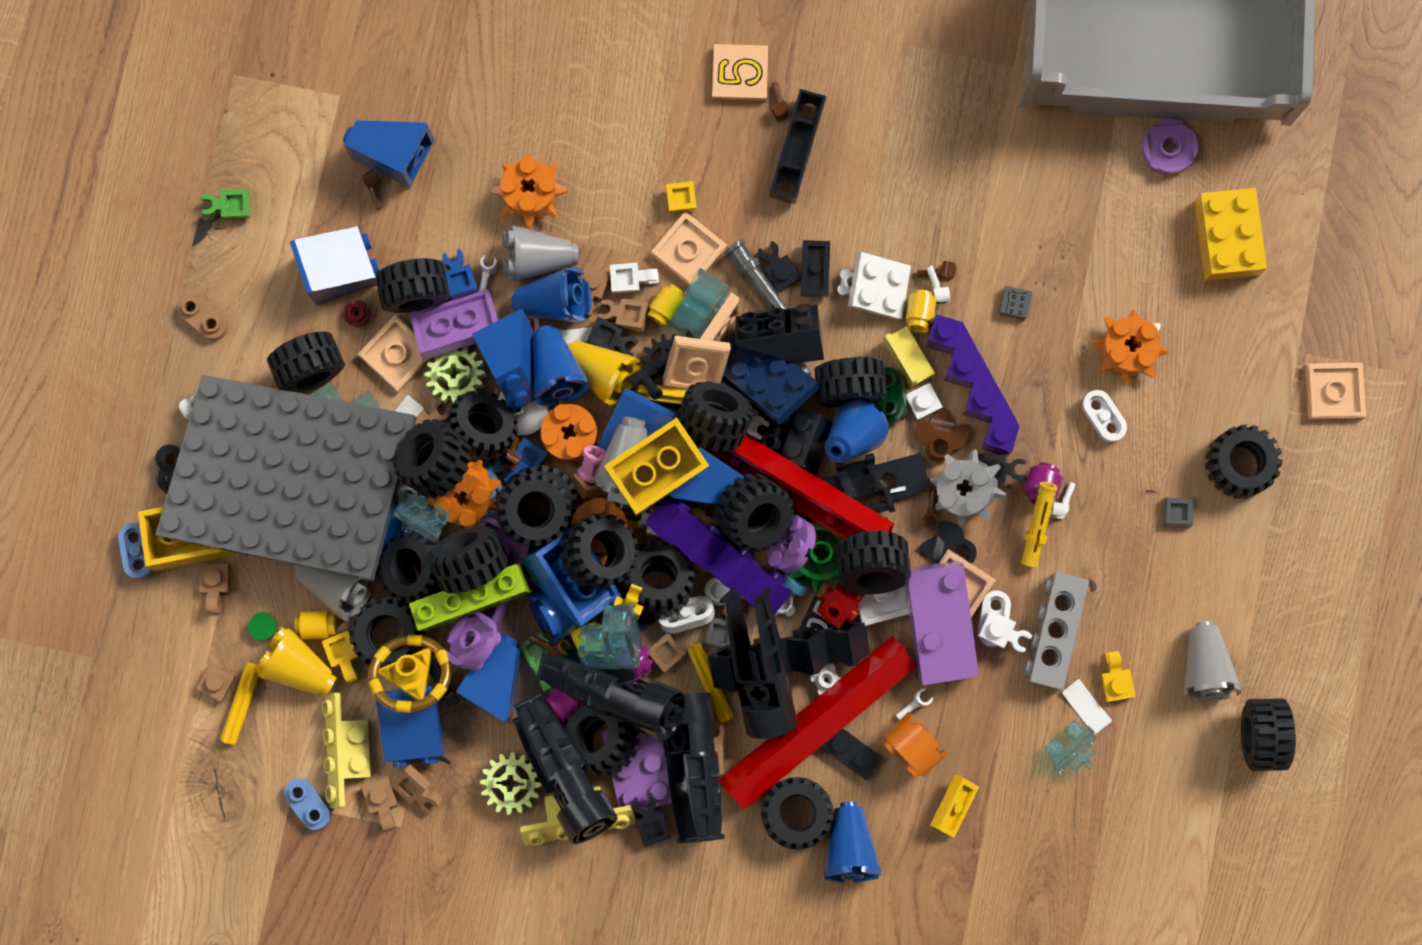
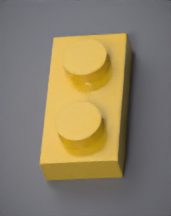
M955 774L930 826L955 838L979 786Z

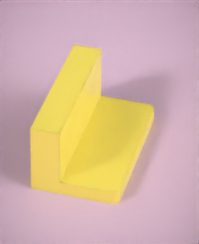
M907 326L892 335L888 333L884 336L882 342L898 369L904 374L910 389L934 376L935 372Z

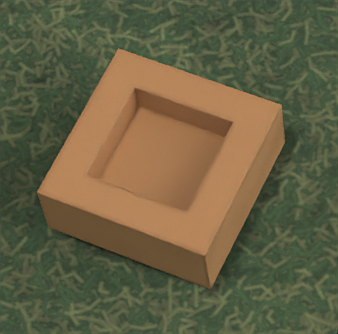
M668 633L649 648L651 658L664 673L686 656L684 651Z
M209 664L196 689L224 702L237 677L213 664Z

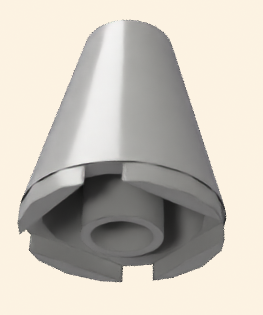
M295 566L296 579L334 614L346 622H350L349 617H354L355 614L358 615L361 612L360 608L363 605L367 606L372 597L373 591L369 590L371 582L376 584V576L374 581Z
M1210 621L1196 623L1195 627L1190 629L1183 688L1184 699L1191 701V696H1198V702H1211L1231 698L1230 693L1236 691L1237 696L1240 695L1242 692L1241 685L1219 627L1212 625Z

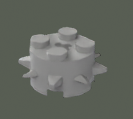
M972 449L968 458L957 461L949 454L944 456L945 469L941 472L940 476L930 478V482L937 486L939 501L935 506L936 510L946 508L949 512L956 514L958 525H963L966 518L974 514L980 515L987 521L991 519L989 506L994 502L995 498H1002L1006 495L1005 492L998 489V481L995 478V475L1001 468L999 464L988 467L986 463L978 461V454L975 449ZM968 480L970 481L969 485L973 486V490L965 493V490L962 489V484Z

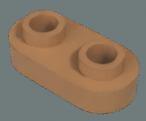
M189 294L179 301V315L209 340H219L226 335L228 331L226 318L201 297ZM194 303L196 305L195 310L188 312V305ZM216 321V327L209 329V322Z

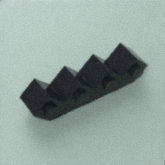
M845 621L839 629L832 625V628L816 630L815 626L794 630L791 637L781 639L788 673L799 671L804 672L806 675H815L820 673L821 669L831 662L842 663L847 667L856 666L870 654L865 622L852 621L849 624ZM759 638L753 639L754 644L751 645V648L760 645ZM729 644L707 657L714 688L736 692L738 690Z

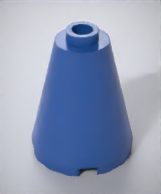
M568 267L516 289L511 298V305L515 311L522 308L527 317L577 323L585 321L587 319L584 318L585 313H590V286L588 282H583L581 275H584V272L580 268Z
M549 325L538 328L532 336L534 397L537 404L545 407H554L559 405L558 401L567 399L568 403H571L583 397L589 391V381L560 331Z
M864 399L849 400L839 408L825 443L826 455L832 461L843 463L872 452L883 444L888 436L889 425L885 414L882 411L879 412L874 407V403Z
M542 590L527 596L528 600H533L529 607L541 631H548L552 636L548 639L549 642L555 645L578 627Z
M857 802L840 803V807L834 810L824 868V879L837 883H844V879L853 880L854 883L880 878L881 868L863 808L857 806Z

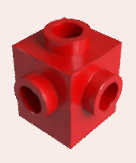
M839 582L834 589L829 586L819 598L823 603L817 612L822 615V618L827 623L839 629L845 621L850 624L858 615L860 610L856 607L865 594L850 592L843 588Z

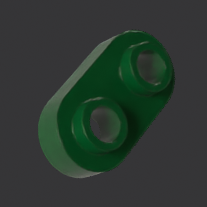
M886 367L885 379L891 376L892 383L886 385V398L877 402L878 410L885 414L887 422L898 423L906 417L908 412L906 379L900 370ZM893 403L894 410L889 413L888 406Z

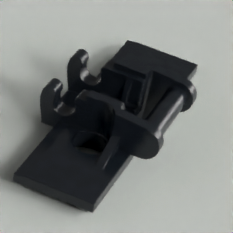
M874 453L865 455L864 460L849 464L844 462L835 463L837 475L821 479L853 499L882 493L883 501L865 505L876 513L889 511V513L895 512L894 500L931 491L921 453L876 465ZM885 474L894 476L896 486L892 489L885 487L881 482V477ZM799 513V516L805 519L807 522H813L812 520L808 519L807 517Z

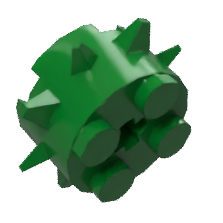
M813 525L816 533L813 550L808 548L805 555L808 560L800 569L790 573L789 577L795 579L802 576L805 580L812 582L814 592L818 593L823 583H828L832 580L839 583L837 546L840 545L843 539L820 525ZM818 548H823V552L828 554V558L824 557L823 561H819L817 556L813 555V551L817 552Z

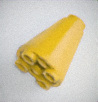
M281 627L268 645L272 650L270 652L266 651L261 656L253 670L262 679L315 695L320 693L325 697L337 677L331 674L332 671L291 629Z

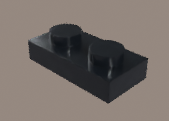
M803 240L802 297L829 296L830 241Z
M841 729L820 747L864 780L868 779L883 758L845 729Z

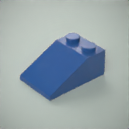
M569 527V528H566V529L562 530L561 532L564 534L566 530L571 529V528H570V527ZM562 534L559 538H554L553 542L537 547L520 560L535 584L578 627H581L611 605L617 596L621 597L622 595L615 584L600 589H587V586L581 587L577 585V579L571 580L568 577L570 572L569 570H563L562 565L565 562L564 559L559 557V553L563 552V548L559 547L560 542L566 539ZM591 548V553L594 560L598 564L603 566L600 560L598 559L597 555Z

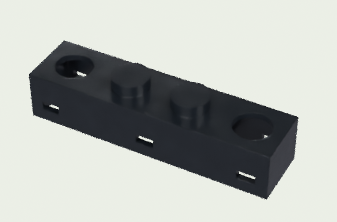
M803 89L799 90L769 197L796 204L824 109L825 95ZM805 104H812L817 110L816 115L811 119L804 118L801 115L800 110ZM781 181H791L794 184V191L791 194L779 191L778 185Z

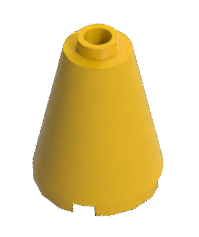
M578 340L567 343L589 381V389L607 406L615 408L624 389L627 388L632 391L633 386L627 377L641 368L636 365L640 360L631 355Z

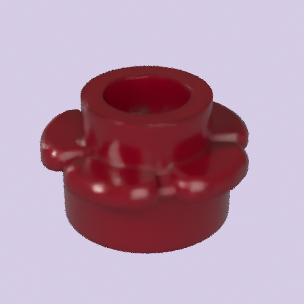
M356 300L354 303L350 302L345 306L344 320L348 325L362 327L370 319L371 311L366 307V303ZM356 311L359 312V315H358V316H355V315H354V313H355Z

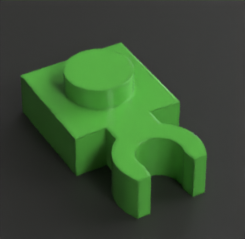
M248 189L220 190V198H215L211 194L201 196L203 202H212L210 209L201 210L202 214L206 217H213L218 212H221L223 220L251 218L250 191Z

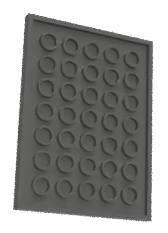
M202 375L155 535L179 542L374 581L400 484L399 477L394 472L396 468L393 467V461L396 459L394 456L395 451L399 448L400 445L398 444L401 439H404L408 430L411 431L417 418L412 414Z

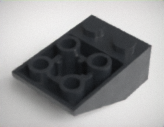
M800 304L796 308H773L768 312H746L741 316H735L736 346L793 363L824 360L823 334L818 304Z
M754 405L753 409L759 412L757 416L764 418L770 424L768 427L760 425L757 428V433L762 438L761 440H755L816 476L825 453V443L833 423L822 414L798 408L783 423L778 425Z

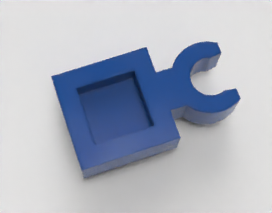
M460 249L457 250L458 258L455 261L448 260L446 253L442 255L444 265L449 269L445 272L451 300L478 292L470 264L463 266L464 256Z
M523 437L515 452L522 459L514 471L508 470L505 473L504 482L507 483L509 478L519 473L522 468L540 465L548 451Z

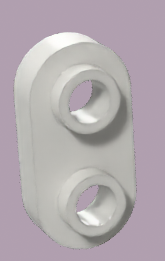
M1101 390L1089 392L1082 401L1083 412L1104 441L1116 442L1120 440L1127 431L1125 419L1107 393ZM1092 401H1097L1100 404L1099 410H1094L1091 407ZM1108 424L1115 426V433L1107 431Z
M998 590L986 594L981 603L978 634L990 610L1009 619L1011 601L1007 594ZM993 600L1000 603V609L997 611L991 608ZM978 637L985 646L996 647V645Z
M705 596L690 598L686 606L682 605V610L679 613L673 610L672 616L668 618L665 617V614H661L659 619L660 626L663 631L675 634L706 625L712 621L715 615L713 603Z

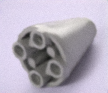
M511 225L509 230L502 234V247L507 248V259L502 261L503 276H508L510 281H519L560 271L578 263L577 243H571L570 240Z
M623 417L622 423L618 424L594 477L595 485L602 487V491L619 494L618 488L605 471L604 465L647 438V428L644 427L645 420Z

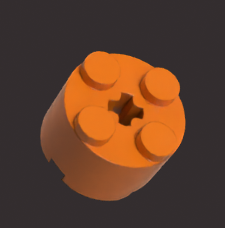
M560 404L545 416L541 425V439L552 458L564 464L568 462L575 464L583 461V449L586 446H597L598 430L592 415L586 409L574 404ZM574 429L575 438L570 436L566 440L564 432Z
M907 712L884 735L887 739L884 742V746L895 757L900 753L906 760L904 762L905 768L915 778L919 774L924 777L948 752L945 749L939 751L937 749L940 746L939 742L918 720L912 723L909 720L912 714Z

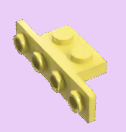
M340 693L327 694L322 702V714L326 721V728L323 731V742L327 745L324 769L326 774H328V786L325 790V797L329 803V808H344V779L371 777L368 720L341 721Z
M600 786L593 787L594 790H601ZM553 795L544 797L547 822L520 827V834L525 846H538L558 839L568 840L556 817L561 809ZM632 805L613 808L618 819L609 829H624L629 825L636 824Z

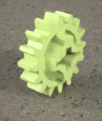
M464 347L462 351L456 349L441 356H434L435 363L427 362L431 372L425 373L426 379L430 380L426 385L429 390H434L432 394L436 399L441 397L443 404H447L450 399L454 403L460 395H467L469 391L476 392L477 388L484 389V384L480 379L487 377L485 371L481 370L485 366L482 360L477 361L479 356L476 352L470 354L468 347ZM462 360L471 364L472 368L463 366ZM439 383L448 385L449 391L443 389Z
M511 752L509 759H506L504 754H500V762L497 763L492 759L489 761L492 766L491 770L483 769L482 772L487 775V779L480 780V784L486 785L487 789L482 791L481 794L490 796L487 802L488 806L494 803L497 804L496 812H500L505 807L507 815L512 814L513 808H516L519 813H523L522 805L525 804L531 808L533 804L530 799L532 797H540L535 792V788L542 787L540 782H536L537 775L532 771L531 763L528 765L525 763L527 756L522 755L519 760H516L514 752ZM507 765L506 772L500 778H494L495 773L501 767ZM518 766L527 772L529 779L522 778L518 773ZM510 775H513L515 781L524 783V785L513 787L512 792H510L508 786L498 782L509 780ZM493 788H499L502 791L505 801L496 796ZM523 789H528L527 795L522 800L516 802L517 794Z

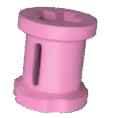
M586 446L583 449L584 459L582 466L577 470V476L586 482L596 483L594 482L595 473L606 451L598 446Z

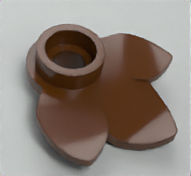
M946 408L937 411L931 418L930 423L918 419L915 424V436L925 446L928 458L934 462H944V456L947 454L951 456L954 450L963 448L968 442L971 432L970 425L954 426L952 416ZM936 444L942 445L944 452L936 453L934 446Z

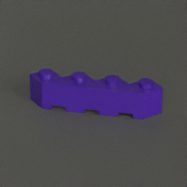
M936 314L925 347L951 354L944 381L970 389L962 415L989 423L981 449L996 454H1005L1008 457L1013 451L1020 427L1017 419L964 323Z
M667 496L664 497L644 523L660 538L677 546L692 562L709 570L724 586L730 589L735 587L737 592L754 608V600L766 588L770 587L772 592L768 596L775 615L793 592L785 584L787 579L778 571L773 570L771 572L754 559L755 555L751 551H745L725 538L718 526L712 522L707 524L690 511L691 507L681 499L674 501Z

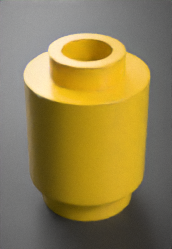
M672 284L668 287L662 286L648 307L650 311L647 316L655 323L666 327L668 322L672 323L686 301L682 297L684 292Z
M916 290L915 293L909 295L905 321L908 323L907 328L910 331L926 333L932 326L937 299L932 296L930 291Z
M328 610L304 611L300 613V617L295 618V633L300 634L302 640L328 639L330 636L337 635V615L329 613Z

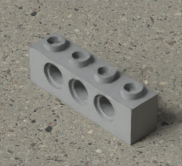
M1055 572L1051 578H1046L1043 593L1047 594L1045 605L1040 604L1037 614V621H1041L1038 632L1034 631L1030 643V648H1033L1034 652L1032 660L1027 659L1023 675L1027 676L1026 683L1056 691L1064 689L1089 580L1060 572ZM1057 596H1062L1067 600L1068 608L1066 611H1060L1056 608L1055 599ZM1051 623L1060 626L1062 633L1059 638H1053L1049 635L1048 627ZM1045 650L1051 651L1055 656V662L1052 666H1047L1042 661V653Z

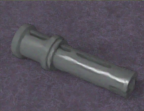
M744 239L737 241L724 252V255L730 257L738 268L737 273L739 276L747 278L769 310L773 308H789L759 268V259L751 255L745 246L746 242Z

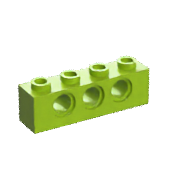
M515 564L505 568L496 578L476 589L461 593H446L442 591L409 603L418 631L427 632L460 620L465 616H471L474 613L482 612L531 594V590L523 567Z

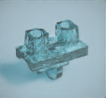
M406 491L402 492L399 495V504L393 514L394 517L403 522L402 531L409 534L415 530L430 541H437L441 529L447 523L448 512L441 507L434 510L427 506L428 501L426 497L419 492L413 495Z
M1073 720L1064 730V733L1072 740L1066 747L1056 738L1045 746L1053 767L1058 773H1061L1069 764L1074 771L1082 765L1089 770L1094 766L1089 758L1096 753L1090 746L1097 740L1094 735L1095 731L1089 725L1085 728Z

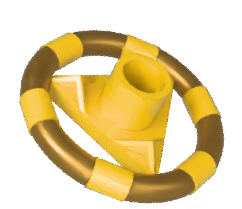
M408 634L399 636L381 646L373 656L368 671V684L373 696L386 708L402 713L418 712L429 708L445 694L451 681L452 665L447 657L446 650L435 640L423 635ZM408 645L427 648L413 655L401 656L396 662L380 668L391 652L400 647ZM432 651L436 655L441 667V677L439 683L425 697ZM379 674L417 701H397L390 698L383 690Z

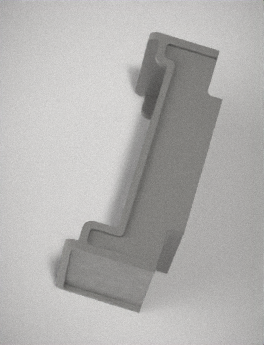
M1029 0L1024 89L1019 98L1018 108H1028L1030 104L1068 106L1070 107V112L1224 123H1233L1237 118L1280 120L1281 125L1291 126L1310 104L1312 97L1315 0Z

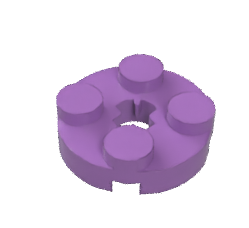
M1164 119L1156 122L1146 132L1142 140L1141 151L1151 171L1173 175L1184 171L1191 165L1198 152V140L1193 130H1189L1187 126L1183 125V122L1176 119ZM1167 140L1172 141L1171 145L1176 144L1177 149H1174L1172 153H1168L1167 150L1163 149Z
M797 515L790 518L793 523L791 527L787 528L786 531L788 533L785 538L782 536L779 539L780 543L776 546L774 544L770 545L768 550L769 565L786 573H792L800 569L808 560L805 557L808 548L813 550L815 545L816 533L814 526Z
M479 612L474 613L477 616L471 618L465 616L460 619L451 630L447 640L451 644L450 652L446 650L449 661L464 670L478 671L501 640V634L497 632L495 622Z

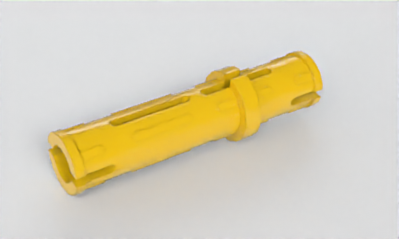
M1048 482L1039 483L1040 487L1029 531L1025 532L1024 536L1026 544L1021 563L1029 567H1038L1042 546L1047 542L1045 534L1055 493L1058 488L1056 485Z

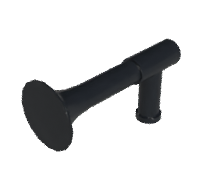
M686 328L687 333L685 337L694 338L692 333ZM670 351L627 377L634 388L642 383L653 400L659 399L663 392L657 387L651 376L667 365Z

